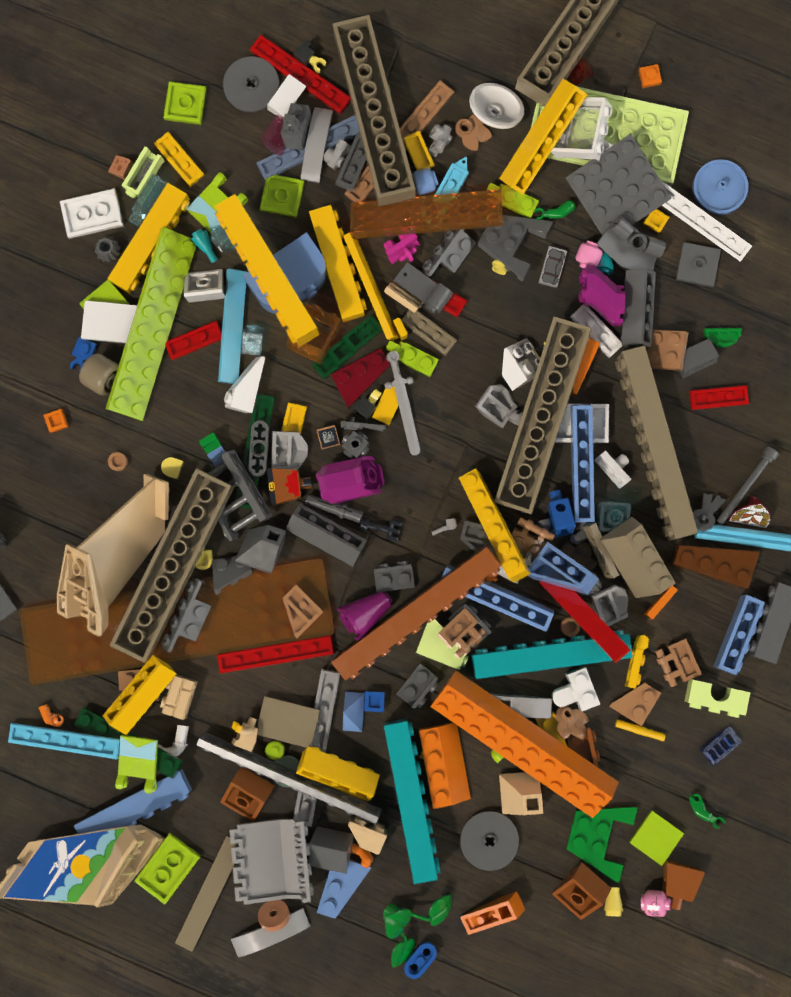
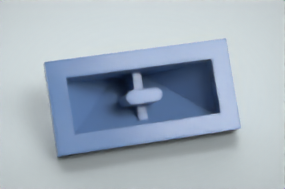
M345 692L343 731L362 732L365 693Z

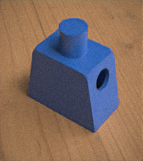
M561 490L552 491L549 493L551 502L548 504V513L552 522V532L555 534L554 538L572 535L576 525L569 499L562 498Z

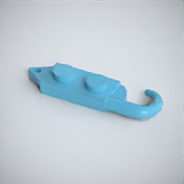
M464 157L455 164H451L435 193L433 200L440 209L436 218L429 219L426 214L427 208L423 209L422 218L427 224L437 225L441 223L452 206L469 174L467 171V157Z

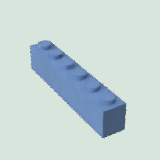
M570 405L573 518L575 522H595L592 405Z
M447 564L442 577L456 567ZM486 580L478 588L473 586L469 589V594L465 596L545 632L554 615L553 609Z
M181 769L174 779L167 776L158 781L155 792L148 794L142 789L78 822L74 827L78 834L135 825L137 824V819L143 817L145 820L153 816L154 810L160 808L162 811L172 806V801L178 799L180 802L188 798V793L192 791V788L183 769Z

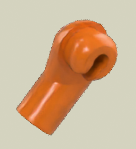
M48 704L38 707L46 724L54 727H59L63 724L64 717L52 713Z
M353 843L351 853L359 855L362 859L361 865L369 868L373 862L372 854L370 851L360 848L358 844Z

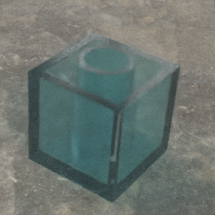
M598 503L596 524L601 533H609L630 518L631 503Z

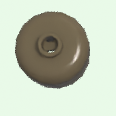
M93 354L83 363L79 373V380L83 386L98 395L106 396L111 392L119 364L102 354Z

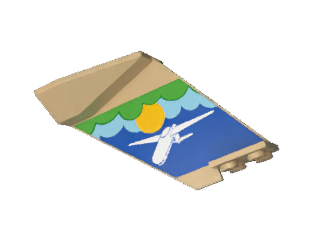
M131 825L28 842L17 857L22 863L10 866L6 871V877L3 881H0V898L95 905L96 907L111 905L150 860L165 838L143 825Z

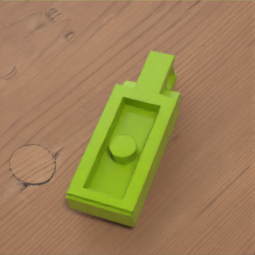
M490 183L486 193L494 196L493 200L498 205L526 218L532 217L539 203V200L526 194L523 195L503 184L497 186Z
M389 341L386 347L387 350L396 351L399 354L398 362L428 377H431L439 359L401 341L399 345Z

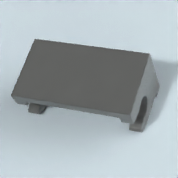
M710 339L686 349L683 370H679L682 378L717 363L719 355Z

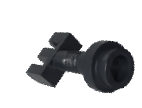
M370 517L361 518L359 529H362L363 532H367V529L387 533L386 539L399 542L400 538L393 536V533L401 534V530L394 528L395 526L403 527V523L390 520L388 526L369 521Z

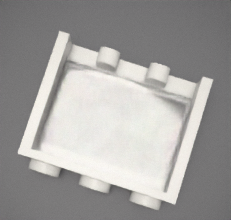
M586 97L559 138L558 148H553L551 151L557 159L578 158L597 159L600 161V156L604 152V137L608 133V118L612 114V106L606 98Z

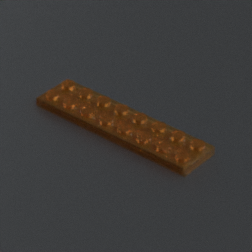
M501 189L421 196L383 206H378L377 200L350 203V235L354 239L503 226Z

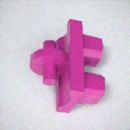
M406 229L398 235L401 241L397 244L393 240L384 243L386 254L391 264L398 260L402 262L406 258L409 262H412L414 260L412 254L417 252L416 248L420 246L414 232L411 234Z

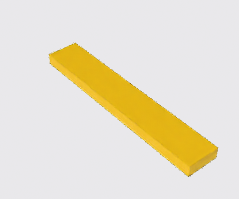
M348 233L344 235L345 242L386 339L394 341L399 338L363 251L356 235Z

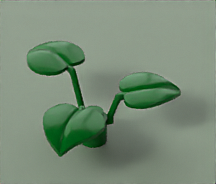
M450 893L438 898L432 904L429 916L427 917L413 913L409 909H400L393 903L385 908L383 917L387 937L389 939H394L399 935L402 937V942L397 943L392 952L391 965L393 968L404 963L414 951V939H407L403 933L404 927L410 921L411 916L430 921L432 926L440 924L447 917L451 908L452 895Z

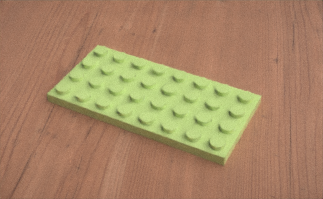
M578 87L588 94L586 97L606 98L612 106V114L608 118L607 123L608 133L605 135L604 140L614 145L631 134L659 179L668 185H673L689 111ZM537 102L531 128L544 109V106ZM577 110L573 118L567 148L588 149L594 141L600 110ZM559 142L556 143L554 148H558ZM552 152L547 157L582 166L592 160L578 158L557 159Z

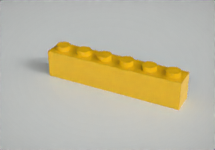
M562 79L499 179L524 195L588 94L567 80Z
M169 183L166 184L107 278L112 284L129 294L137 290L140 285V278L148 272L161 227H166L170 230L172 227H176L180 220V214L182 211H186L190 204V199L185 192Z
M331 205L309 211L343 323L365 316L366 304L364 299H360L358 294L361 292L359 282L354 281L353 278L356 272L353 263L349 264L347 259L350 256L347 245L343 246L342 239H344L342 227H337L336 221H339L337 211H332Z
M474 469L459 477L508 579L514 583L531 574L481 473Z

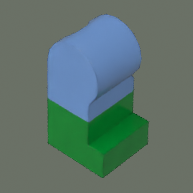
M213 432L201 439L199 443L216 468L223 463L221 455L225 453V450Z

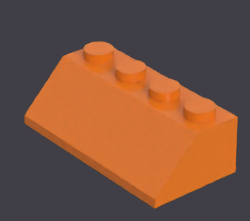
M452 722L419 728L433 809L455 805L471 799L458 726Z

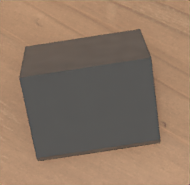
M317 826L309 843L310 855L308 863L312 867L347 874L355 838L354 835Z

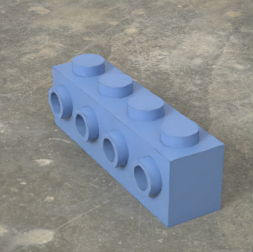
M748 595L740 596L713 667L737 675V672L742 668L744 654L749 650L750 639L756 632L757 621L763 614L765 602Z

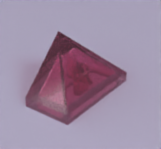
M276 115L260 139L266 148L281 156L285 148L281 136L283 118Z

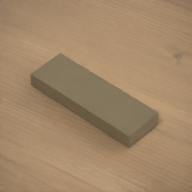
M409 310L401 320L404 326L444 356L448 354L457 342L454 337L419 311L414 313Z
M587 523L583 525V529L606 578L619 576L612 558L600 540L602 535L597 524Z

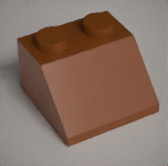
M240 767L220 802L254 822L275 786L268 780L253 773L250 769Z
M580 863L567 874L552 892V895L582 920L604 904L611 888L586 865Z

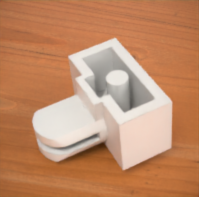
M580 667L565 673L569 684L555 689L552 693V700L559 707L576 702L579 710L585 711L600 705L586 667Z

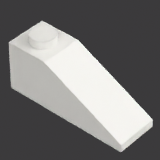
M255 357L230 387L229 391L226 392L224 398L225 408L243 413H252L265 357Z

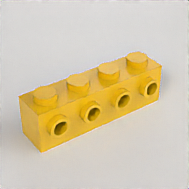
M152 655L103 714L105 720L110 726L127 735L156 698L160 696L165 687L172 681L176 675L175 671L167 663Z
M308 746L303 751L296 774L367 802L374 796L380 776L372 769L361 768L352 761L341 760L337 755L326 754L314 746Z

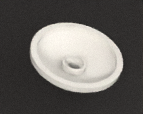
M495 83L480 84L473 89L470 95L469 102L473 113L488 126L508 129L518 125L523 118L524 107L520 98L505 86Z

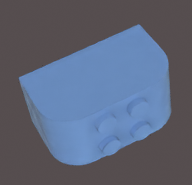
M307 232L273 255L300 301H303L305 298L310 299L317 294V290L325 284L327 269L324 258ZM249 271L245 273L243 277L261 306L270 313H277L278 311H273L265 297L267 293L263 295L255 281L258 278H253Z

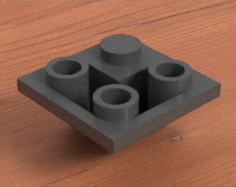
M270 525L249 529L235 562L272 574L285 544L286 531Z

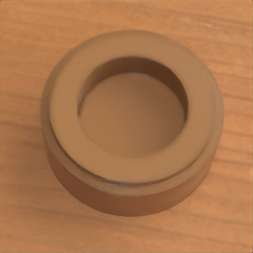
M114 452L108 458V465L114 471H123L128 465V458L121 452Z
M568 617L562 620L560 630L565 636L573 637L578 634L580 625L572 617Z

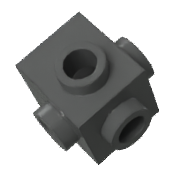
M354 431L351 434L347 433L342 440V443H344L342 445L343 453L350 459L365 456L370 450L368 448V437L360 431L358 434ZM358 441L359 446L356 448L352 447V442Z

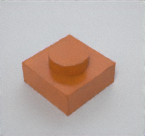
M658 64L639 68L642 88L661 85L662 80Z

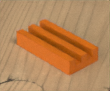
M672 585L662 592L644 615L648 619H654L678 590Z

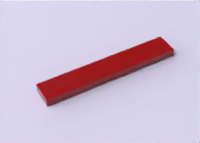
M260 35L250 48V52L269 62L277 71L286 77L290 74L304 84L307 92L340 115L351 102L350 96L264 36Z
M542 581L539 582L615 663L631 651L575 591Z
M328 635L217 654L219 672L226 673L334 654L332 637Z

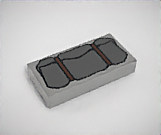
M552 246L548 247L539 279L540 284L557 288L567 254L566 250Z

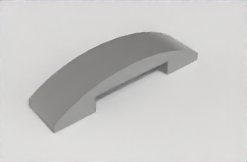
M314 108L304 153L301 180L320 183L323 157L333 110Z
M302 907L291 912L287 925L278 931L270 932L259 927L253 931H247L231 938L237 956L242 957L281 942L310 927V923Z

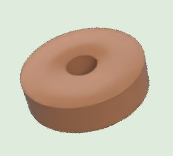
M281 900L268 901L258 911L259 923L266 931H278L285 927L290 919V911L286 903Z

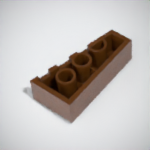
M679 545L675 546L670 565L741 589H748L760 552Z

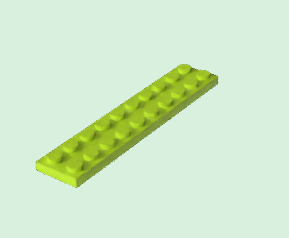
M161 227L105 408L143 421L165 350V344L168 340L184 288L185 277L188 274L196 248L191 238L166 227Z

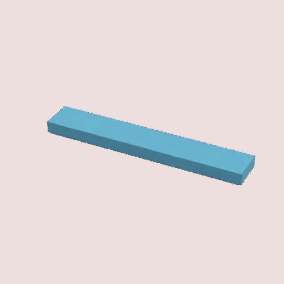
M227 269L218 375V382L234 384L239 378L246 281L243 275L247 273L246 271Z
M11 723L8 743L119 759V738L19 723Z

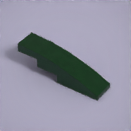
M370 315L344 335L338 343L327 350V353L315 361L311 367L324 381L383 330L381 325Z

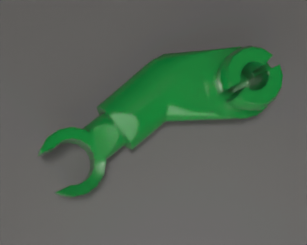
M567 200L556 209L544 211L542 208H537L534 213L538 211L543 213L541 217L536 218L538 220H543L544 217H549V219L564 218L575 210L576 204L572 200Z
M695 793L689 797L696 816L707 822H712L713 827L716 829H721L716 825L717 819L726 824L722 817H715L706 810L701 795Z

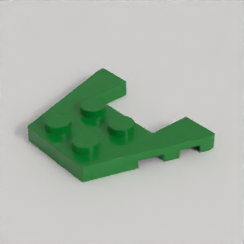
M629 806L601 809L593 818L581 810H575L566 849L619 883L623 864L604 859L613 820L634 825L638 808Z

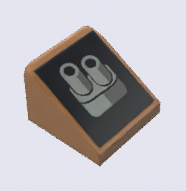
M335 425L317 429L322 450L340 445Z

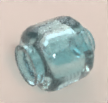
M221 225L215 226L212 230L211 242L222 252H231L236 249L235 246L237 244L233 246L225 232L227 228L223 229Z

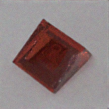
M580 58L569 76L577 86L592 77L594 73L586 60Z

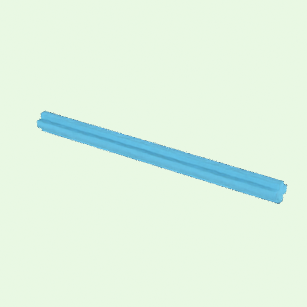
M715 524L711 530L705 532L698 530V533L694 534L696 539L791 551V535Z

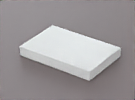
M115 188L60 201L69 239L124 226Z
M85 301L81 339L126 343L137 305Z

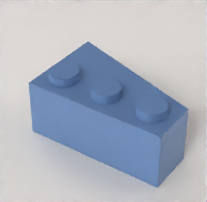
M549 542L546 543L528 568L531 573L528 576L532 579L587 595L599 580L593 573Z

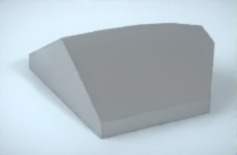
M489 385L475 407L483 416L503 428L508 421L509 415L516 410L517 405L514 403L510 391L503 385Z
M273 431L271 468L298 470L307 458L308 444L299 432Z
M613 585L591 596L596 614L608 626L628 617V596L625 589Z

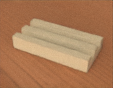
M394 280L384 290L386 294L414 313L423 305L422 301Z

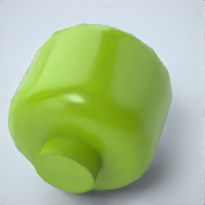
M273 740L267 744L265 753L269 759L278 760L283 757L285 746L281 741Z

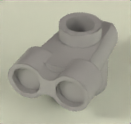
M436 124L431 130L429 137L434 140L428 150L431 156L437 157L438 153H442L445 146L451 141L452 135H450L452 129L449 126Z
M339 139L335 149L331 147L327 149L323 161L327 162L329 167L337 171L338 167L342 168L346 159L345 156L348 154L351 146Z

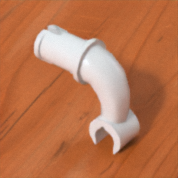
M177 725L175 742L172 743L173 746L163 748V746L158 745V747L174 756H179L185 747L188 746L186 741L189 726Z

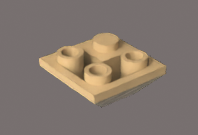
M526 772L499 774L502 814H543L542 793L538 780Z
M351 815L348 826L360 848L379 855L387 837L385 825L379 822L372 824L364 821L359 816L354 817Z

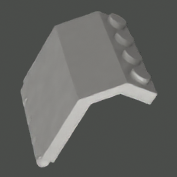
M273 819L236 824L237 828L229 829L230 843H238V846L231 847L232 864L240 863V866L233 867L234 883H242L241 886L234 887L236 901H243L244 905L281 899H300L303 903L311 902L310 896H313L312 883L309 884V876L312 875L311 864H307V856L310 855L309 844L305 843L308 828L302 819Z

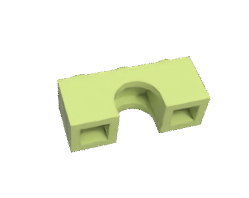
M693 679L688 681L684 701L690 703L689 707L701 709V706L709 707L708 711L720 714V711L723 710L728 712V716L739 718L740 714L746 716L750 692L727 687L725 696L720 700H714L711 696L712 684Z

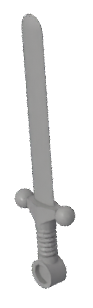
M391 351L387 354L386 359L391 364L394 380L391 383L386 382L385 388L391 389L393 386L395 388L410 453L418 455L420 453V445L405 383L412 384L413 378L407 377V379L401 377L398 366L399 354L396 351Z

